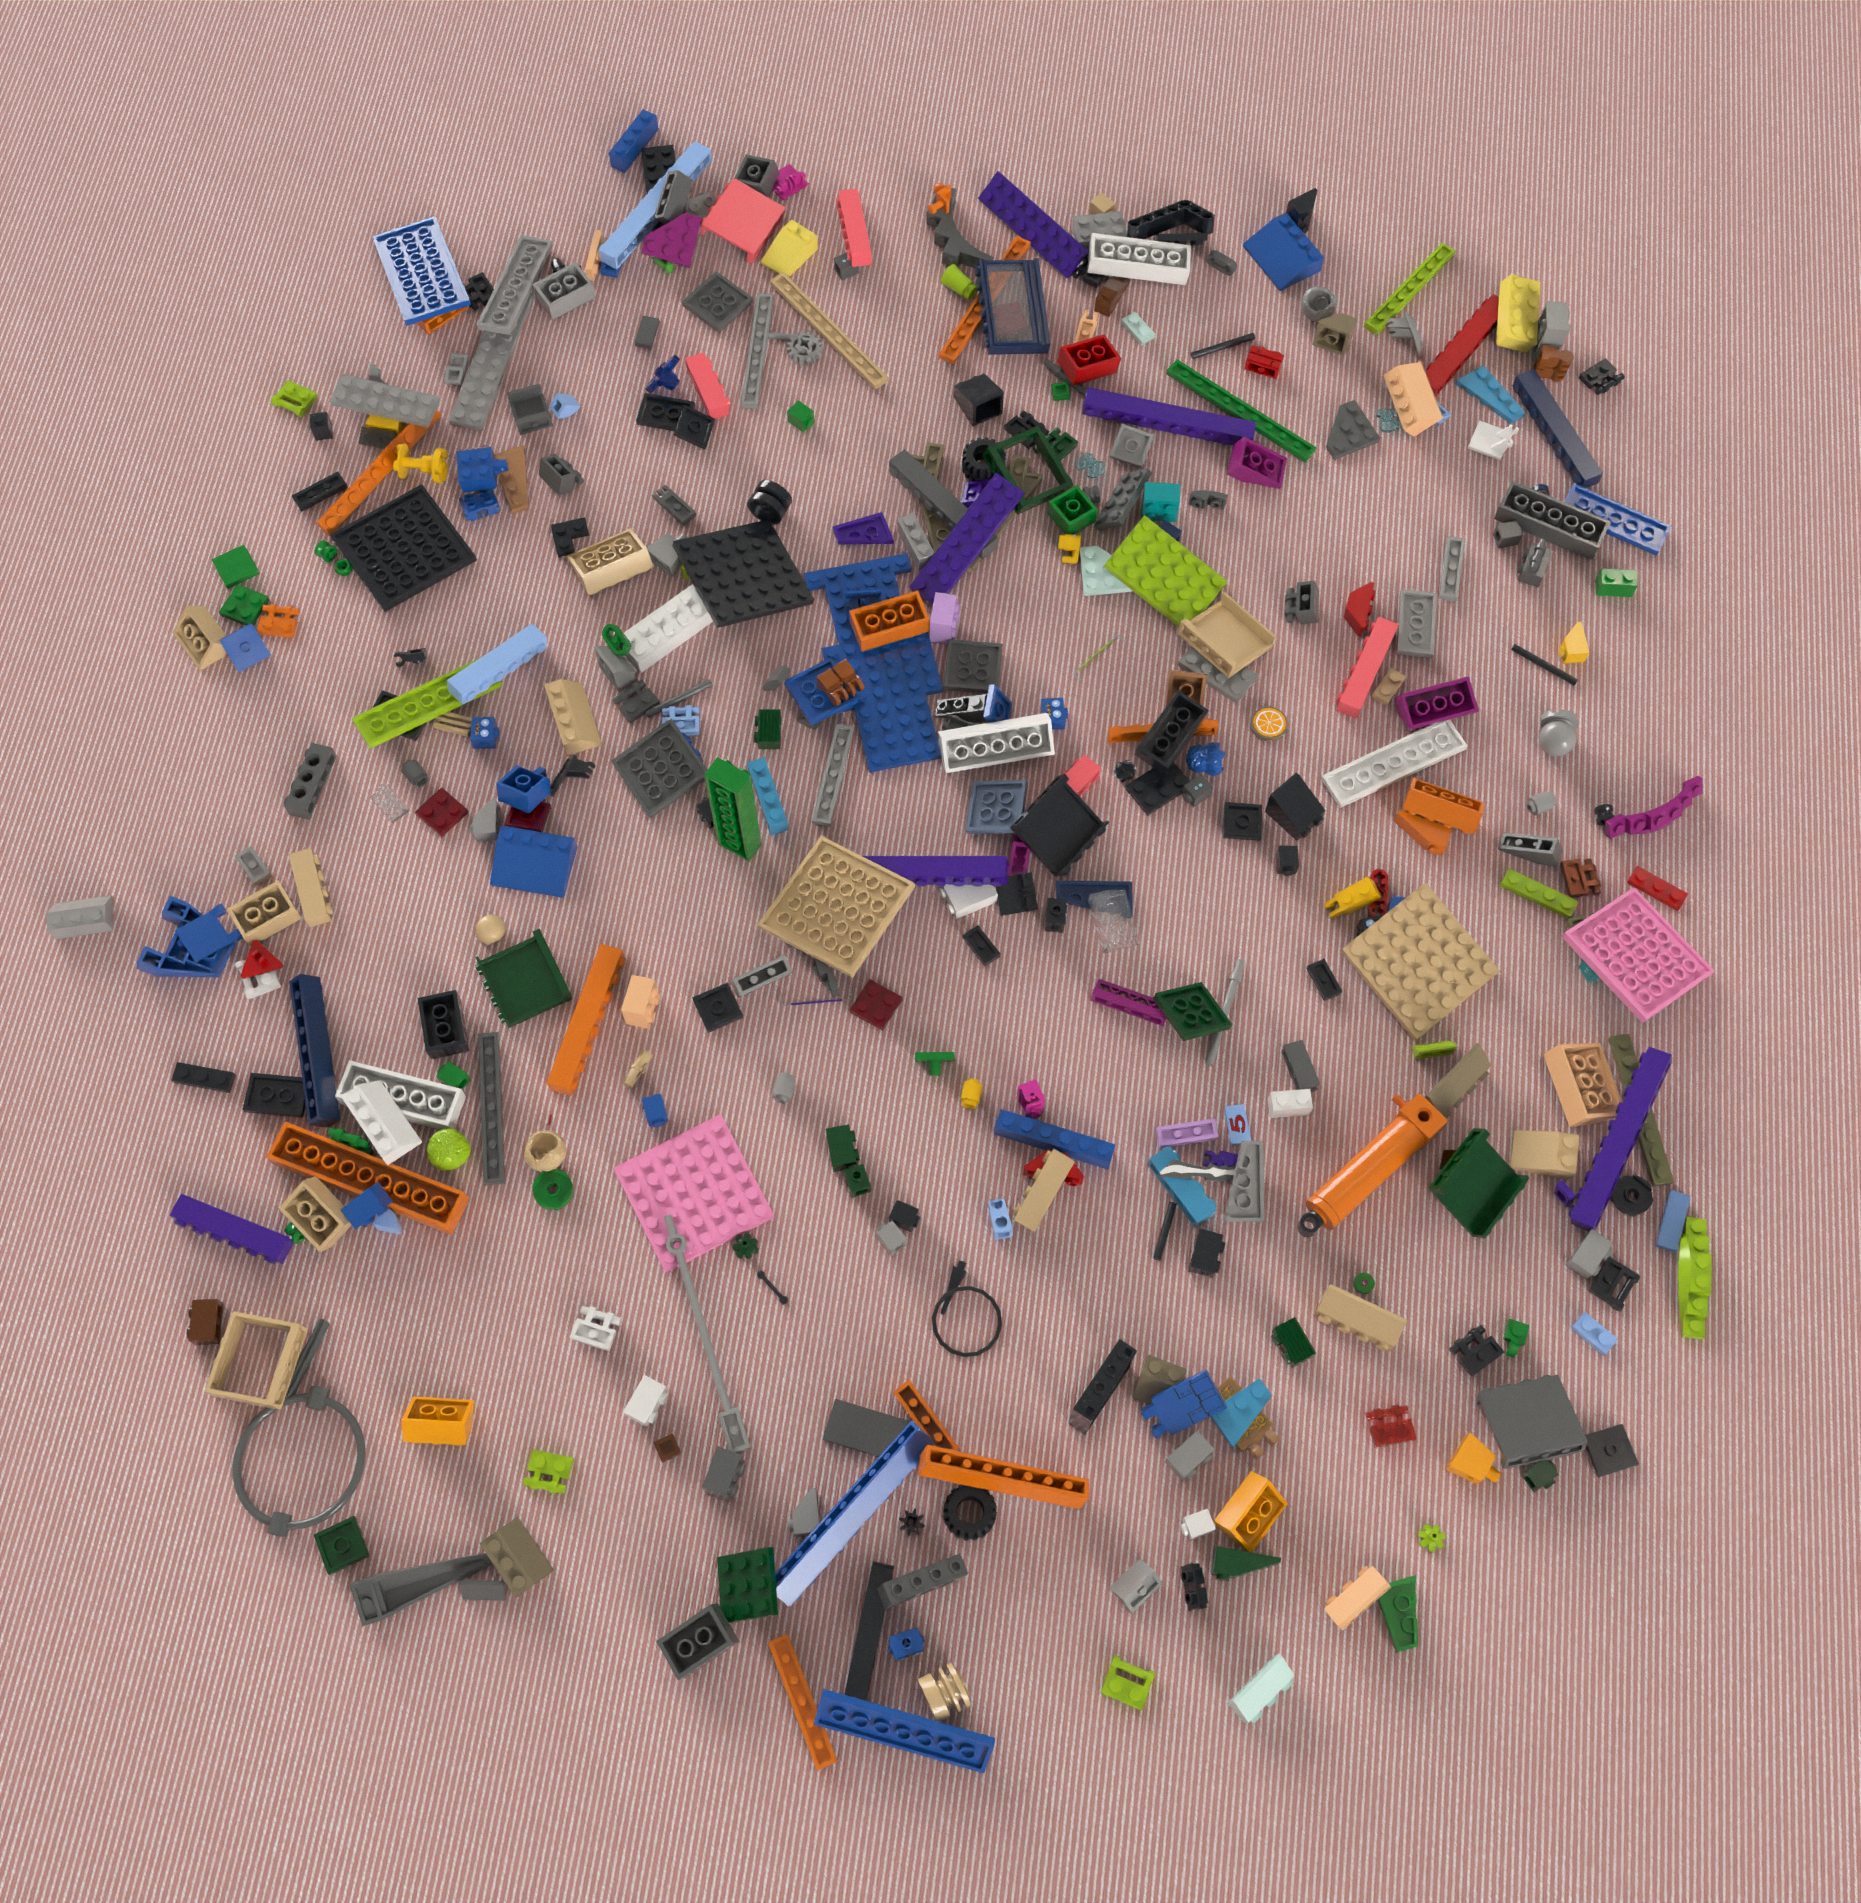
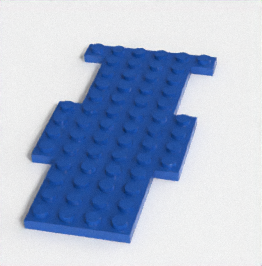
M907 553L804 573L805 584L809 591L825 588L838 645L821 648L824 661L832 657L837 665L847 659L865 687L861 692L855 688L856 695L859 698L858 703L838 713L855 711L869 773L941 759V752L926 696L942 693L943 687L928 632L861 652L850 623V608H846V601H849V599L845 598V591H849L850 588H859L862 591L867 590L868 587H877L878 590L881 589V597H878V599H882V601L900 596L895 575L911 572ZM862 599V607H864L866 602L865 599Z

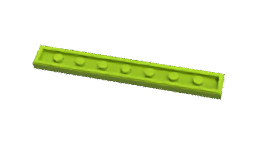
M1442 242L1364 323L1363 327L1378 335L1387 326V320L1394 318L1455 255L1456 251Z

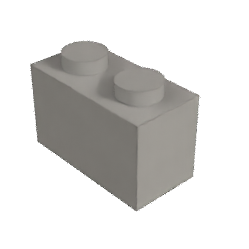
M1591 1229L1585 1235L1566 1266L1586 1280L1591 1275L1595 1277L1601 1269L1599 1264L1602 1259L1606 1261L1612 1253L1610 1247L1613 1243Z
M1197 1430L1170 1454L1164 1462L1181 1481L1186 1477L1191 1479L1198 1472L1196 1468L1201 1463L1205 1466L1213 1458L1211 1454L1215 1449Z

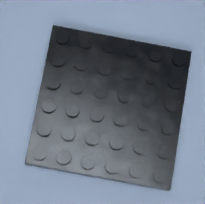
M422 484L330 534L333 542L384 612L477 561L475 554Z
M769 519L673 541L672 546L716 628L811 605L814 602L813 596Z

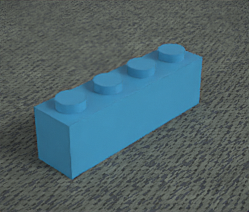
M765 757L747 762L748 772L751 775V781L770 835L788 831L787 818Z
M1167 1146L1149 1158L1147 1165L1194 1228H1197L1215 1215L1217 1206L1212 1198H1208L1205 1195L1201 1183L1196 1182L1192 1176L1191 1180L1159 1176V1172L1173 1159L1180 1161L1179 1154Z

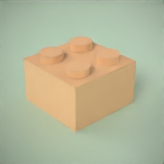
M636 975L631 976L621 1009L626 1024L649 1029L650 1023L654 1022L656 1015L654 1009L656 1005H659L661 998L655 979Z

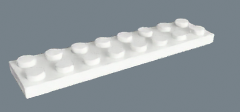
M1446 720L1425 727L1322 775L1321 780L1339 808H1342L1466 750L1467 744L1450 720Z

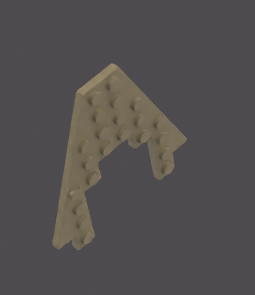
M927 442L924 456H912L938 480L944 445ZM1012 455L1009 472L1018 488L1023 491L1024 498L1027 500L1041 483L1043 474L1027 472L1030 458ZM919 500L930 544L935 553L950 534V531ZM1014 509L995 532L998 538L1015 517L1016 512ZM977 556L966 572H972L982 559Z

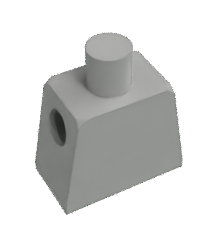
M665 534L646 547L652 563L671 577L674 576L682 565L672 546L673 541L687 538L684 534H680L676 539L670 534Z

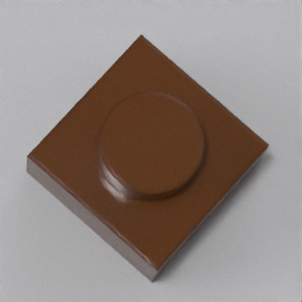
M673 1433L653 1442L662 1463L682 1454Z

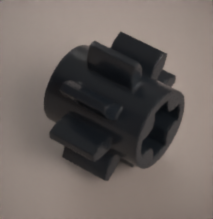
M916 1509L913 1510V1513H908L905 1510V1518H899V1521L904 1523L900 1530L906 1529L908 1537L911 1535V1532L919 1535V1527L925 1528V1525L920 1523L924 1515H916ZM909 1518L917 1520L915 1527L907 1526Z

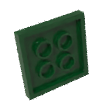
M1202 982L1158 992L1153 997L1182 1041L1229 1030L1232 1026L1230 1020Z
M774 1547L717 1557L720 1608L729 1624L778 1615Z

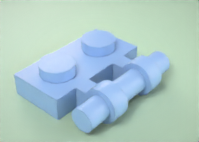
M686 705V707L675 708V706L663 708V716L669 715V717H662V724L672 719L680 732L686 736L700 735L699 716H692V714L700 713L699 707Z

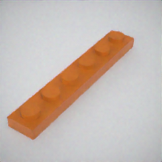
M1204 719L1193 736L1217 735L1218 719ZM1154 723L1108 728L1107 741L1108 743L1142 741Z
M788 1633L769 1641L768 1645L816 1770L819 1771L838 1762L825 1728L813 1725L817 1707Z

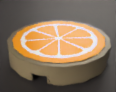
M1262 707L1253 714L1251 729L1259 739L1263 741H1276L1286 733L1288 721L1284 713L1279 709Z

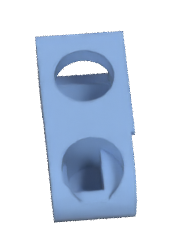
M1004 1198L988 1201L994 1239L999 1240L1013 1237V1228Z

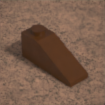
M1112 276L1099 291L1095 300L1094 311L1110 317L1131 279Z

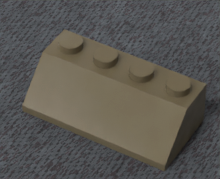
M1477 1042L1425 1097L1446 1119L1452 1113L1449 1110L1453 1106L1457 1108L1464 1101L1462 1097L1466 1093L1470 1095L1477 1087L1475 1083L1478 1080L1482 1082L1489 1075L1487 1070L1491 1064L1481 1045Z

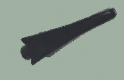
M959 1260L957 1267L953 1266L947 1292L959 1287L966 1275L964 1269L967 1263ZM955 1293L944 1300L941 1309L942 1315L945 1314Z

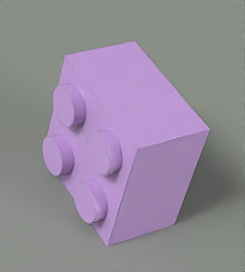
M935 592L930 620V642L948 644L949 639L956 638V625L959 622L960 603L957 602V595Z

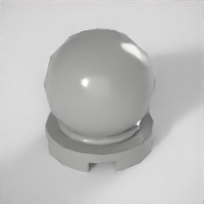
M1560 709V712L1551 713V710H1548L1542 714L1540 721L1542 729L1539 734V742L1544 752L1550 756L1560 757L1568 754L1574 748L1577 741L1575 730L1578 728L1579 722L1576 719L1575 713Z

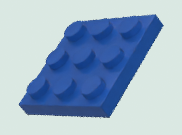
M832 657L786 679L784 682L786 689L810 726L859 702L857 695L851 696L847 692L849 699L843 701L840 697L841 704L834 706L824 691L817 687V676L829 669L832 670V667L836 665Z

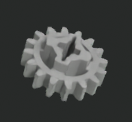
M802 330L801 334L794 333L795 337H789L790 342H787V354H789L790 360H794L795 364L799 361L800 366L803 363L809 366V362L815 364V359H821L823 342H821V337H816V333L811 335L809 330L807 333H804Z

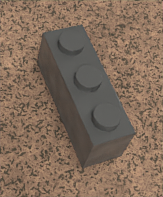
M679 170L668 172L654 219L665 225L683 214L687 205L688 195L692 189L693 179Z

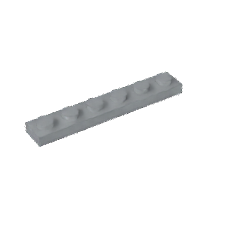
M836 724L812 824L831 827L854 734V727L841 724Z

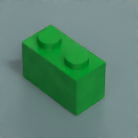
M1601 568L1595 579L1596 595L1632 597L1638 587L1637 570Z

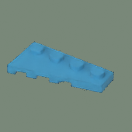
M1484 365L1456 380L1455 384L1458 387H1464L1468 394L1471 396L1475 395L1481 400L1480 402L1483 405L1493 408V412L1508 423L1512 424L1525 416L1526 412Z

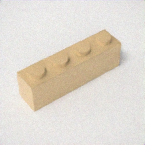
M311 848L289 854L306 923L309 927H314L332 921L331 914L333 913L331 903L327 902L329 893L327 887L323 886L322 881H325L323 871L319 870L318 867L321 864L319 855L314 854Z
M1054 1148L1052 1152L1047 1151L1042 1160L1045 1162L1042 1170L1039 1168L1036 1170L1032 1178L1035 1180L1032 1187L1027 1186L1022 1195L1025 1197L1022 1205L1018 1203L1012 1213L1015 1215L1013 1220L1034 1232L1075 1160Z

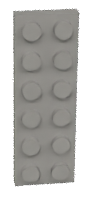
M342 374L329 402L332 406L428 428L440 403V398L431 394Z

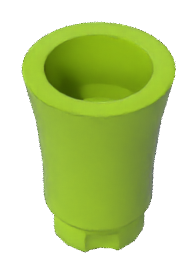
M956 264L950 265L943 273L940 280L941 284L969 301L973 299L977 293V286Z

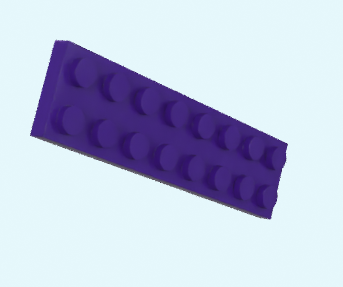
M999 171L996 172L978 197L982 203L1021 238L1030 241V246L1066 278L1071 276L1089 252Z
M995 473L909 588L913 591H918L920 596L932 605L935 592L949 594L1024 496L1023 491Z

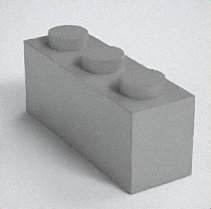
M914 513L897 518V531L918 571H921L934 555V551Z
M783 955L733 978L730 982L737 997L740 998L793 973L786 956Z

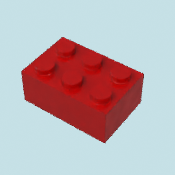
M1103 334L1062 346L1057 362L1074 386L1117 373L1121 357L1106 335Z

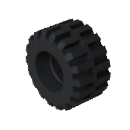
M980 437L976 441L973 439L963 449L962 471L965 473L966 479L969 478L970 482L991 479L994 476L987 463L983 464L977 461L984 459L982 455L988 447L997 444L995 439L989 440L988 437H985V439ZM1003 450L1001 452H998V454L1000 455L1001 459L1005 464L1006 453L1005 450Z
M959 1485L958 1488L951 1490V1493L946 1497L943 1509L944 1522L948 1526V1530L955 1534V1537L963 1538L965 1541H968V1539L975 1541L977 1538L985 1537L992 1530L997 1516V1505L993 1495H990L989 1490ZM973 1500L981 1505L983 1515L977 1523L967 1524L959 1519L957 1509L962 1502Z

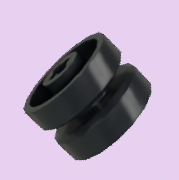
M762 480L749 498L747 507L759 520L769 519L772 525H777L782 521L785 512H787L792 504V497L778 483Z

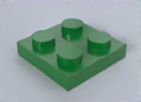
M237 584L223 604L219 614L245 626L250 623L254 625L263 611V605H267L270 599L264 594Z

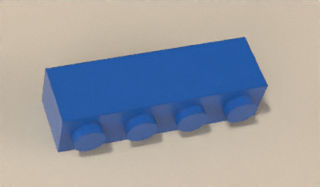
M642 109L610 150L609 158L612 168L623 173L629 169L641 153V148H645L659 130L657 115Z

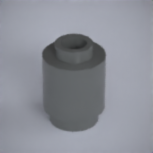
M408 760L403 764L401 772L413 786L422 787L427 783V773L416 760Z

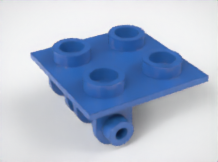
M493 489L466 494L459 498L467 521L471 520L472 522L479 519L478 511L480 517L483 518L481 510H484L486 517L488 516L486 509L489 516L500 511Z
M868 587L867 590L860 591L859 588H850L849 591H845V598L849 599V601H846V608H850V610L859 608L858 599H860V607H862V599H865L866 606L868 605L867 598H869V605L881 602L882 599H878V597H881V589Z

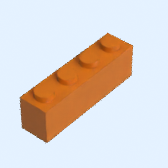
M910 1379L893 1391L915 1424L936 1442L934 1446L961 1451Z

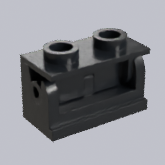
M1199 1229L1188 1272L1204 1276L1211 1274L1210 1278L1213 1277L1214 1272L1218 1273L1221 1261H1218L1219 1253L1223 1254L1226 1243L1222 1241V1234Z

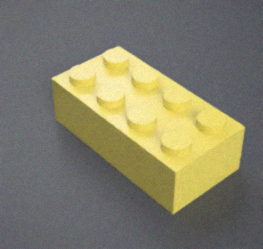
M1513 274L1500 282L1497 346L1526 353L1537 345L1541 282Z

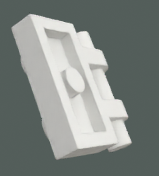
M582 1306L580 1314L587 1316L585 1320L576 1319L570 1339L610 1351L617 1333L616 1330L610 1329L611 1324L619 1326L622 1318L615 1316L611 1312L604 1313L598 1311L597 1308L592 1306L590 1308ZM594 1318L604 1321L602 1326L592 1322Z

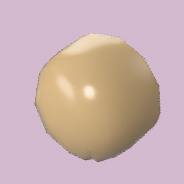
M486 915L477 922L476 937L481 943L490 945L492 942L500 941L505 934V923L497 915Z

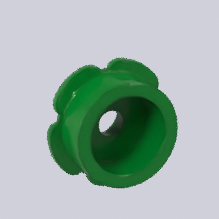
M345 559L338 560L335 564V572L338 575L347 576L352 572V566Z

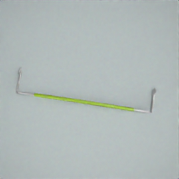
M1119 634L1116 636H1119L1124 642L1127 641L1126 639L1124 640ZM1112 639V640H1111L1109 643H1107L1102 649H1100L1094 656H1092L1086 663H1084L1076 672H1078L1080 669H1082L1089 661H1091L1097 654H1099L1105 647H1107L1114 639Z

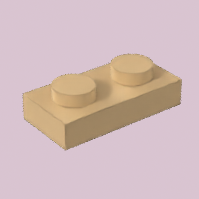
M1391 668L1372 694V698L1388 706L1405 682L1407 676Z

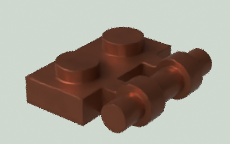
M1591 858L1584 860L1585 865H1582L1580 859L1566 860L1560 863L1569 897L1588 896L1590 893L1589 888L1592 889L1593 895L1601 894V883L1597 879L1595 873L1597 869ZM1584 873L1588 874V877H1589V880H1588V881H1586V877H1585V874H1584Z

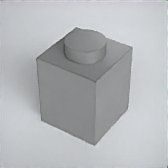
M893 1221L885 1222L878 1227V1232H876L877 1239L891 1256L907 1245V1238Z

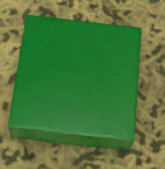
M1068 382L1051 384L1053 401L1070 400Z

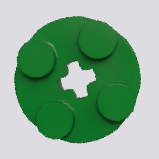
M558 1169L540 1173L532 1186L536 1202L542 1208L557 1211L562 1209L573 1196L574 1186L569 1176ZM557 1185L556 1189L558 1191L556 1193L549 1194L550 1191L548 1190V1188Z

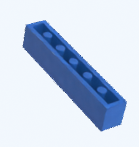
M1003 1109L1000 1110L994 1132L995 1135L1043 1150L1052 1151L1054 1148L1059 1152L1067 1153L1072 1159L1107 1170L1109 1169L1116 1145Z

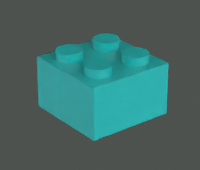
M1145 482L1141 519L1145 515L1151 521L1165 520L1168 523L1176 522L1180 504V484Z

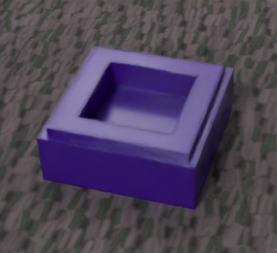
M1563 1180L1557 1183L1554 1194L1566 1207H1569L1573 1204L1576 1195Z

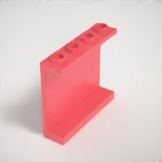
M734 178L731 183H727L724 193L718 196L715 206L712 205L710 207L708 216L706 218L703 217L701 220L700 234L704 235L707 230L713 232L747 252L746 261L752 264L784 218L786 208Z

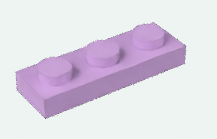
M1215 1119L1156 1127L1159 1148L1218 1140L1219 1138Z

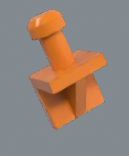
M937 183L934 186L936 203L928 205V211L931 214H935L941 208L947 214L949 213L951 185L945 186L943 183Z

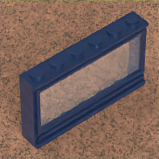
M1034 258V260L984 261L979 259L978 266H975V276L978 277L977 291H980L979 305H982L980 316L981 319H984L982 332L986 335L984 347L987 348L988 355L1048 354L1051 343L1039 258Z

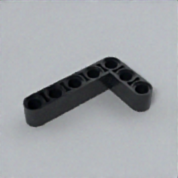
M1181 200L1128 221L1127 237L1147 239L1182 224L1189 226L1199 233L1212 234L1214 232L1215 215L1192 201Z

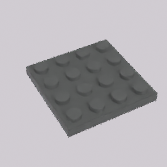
M672 719L666 721L611 760L650 818L705 780L704 774L707 771V768Z

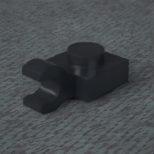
M426 648L394 653V657L402 658L401 662H396L397 667L403 666L406 661L421 663L427 656Z

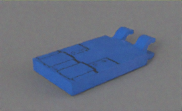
M1205 1369L1152 1396L1151 1401L1153 1403L1143 1407L1141 1414L1145 1420L1156 1414L1160 1423L1153 1425L1151 1432L1155 1438H1158L1166 1431H1169L1172 1436L1226 1409L1227 1405L1209 1372Z

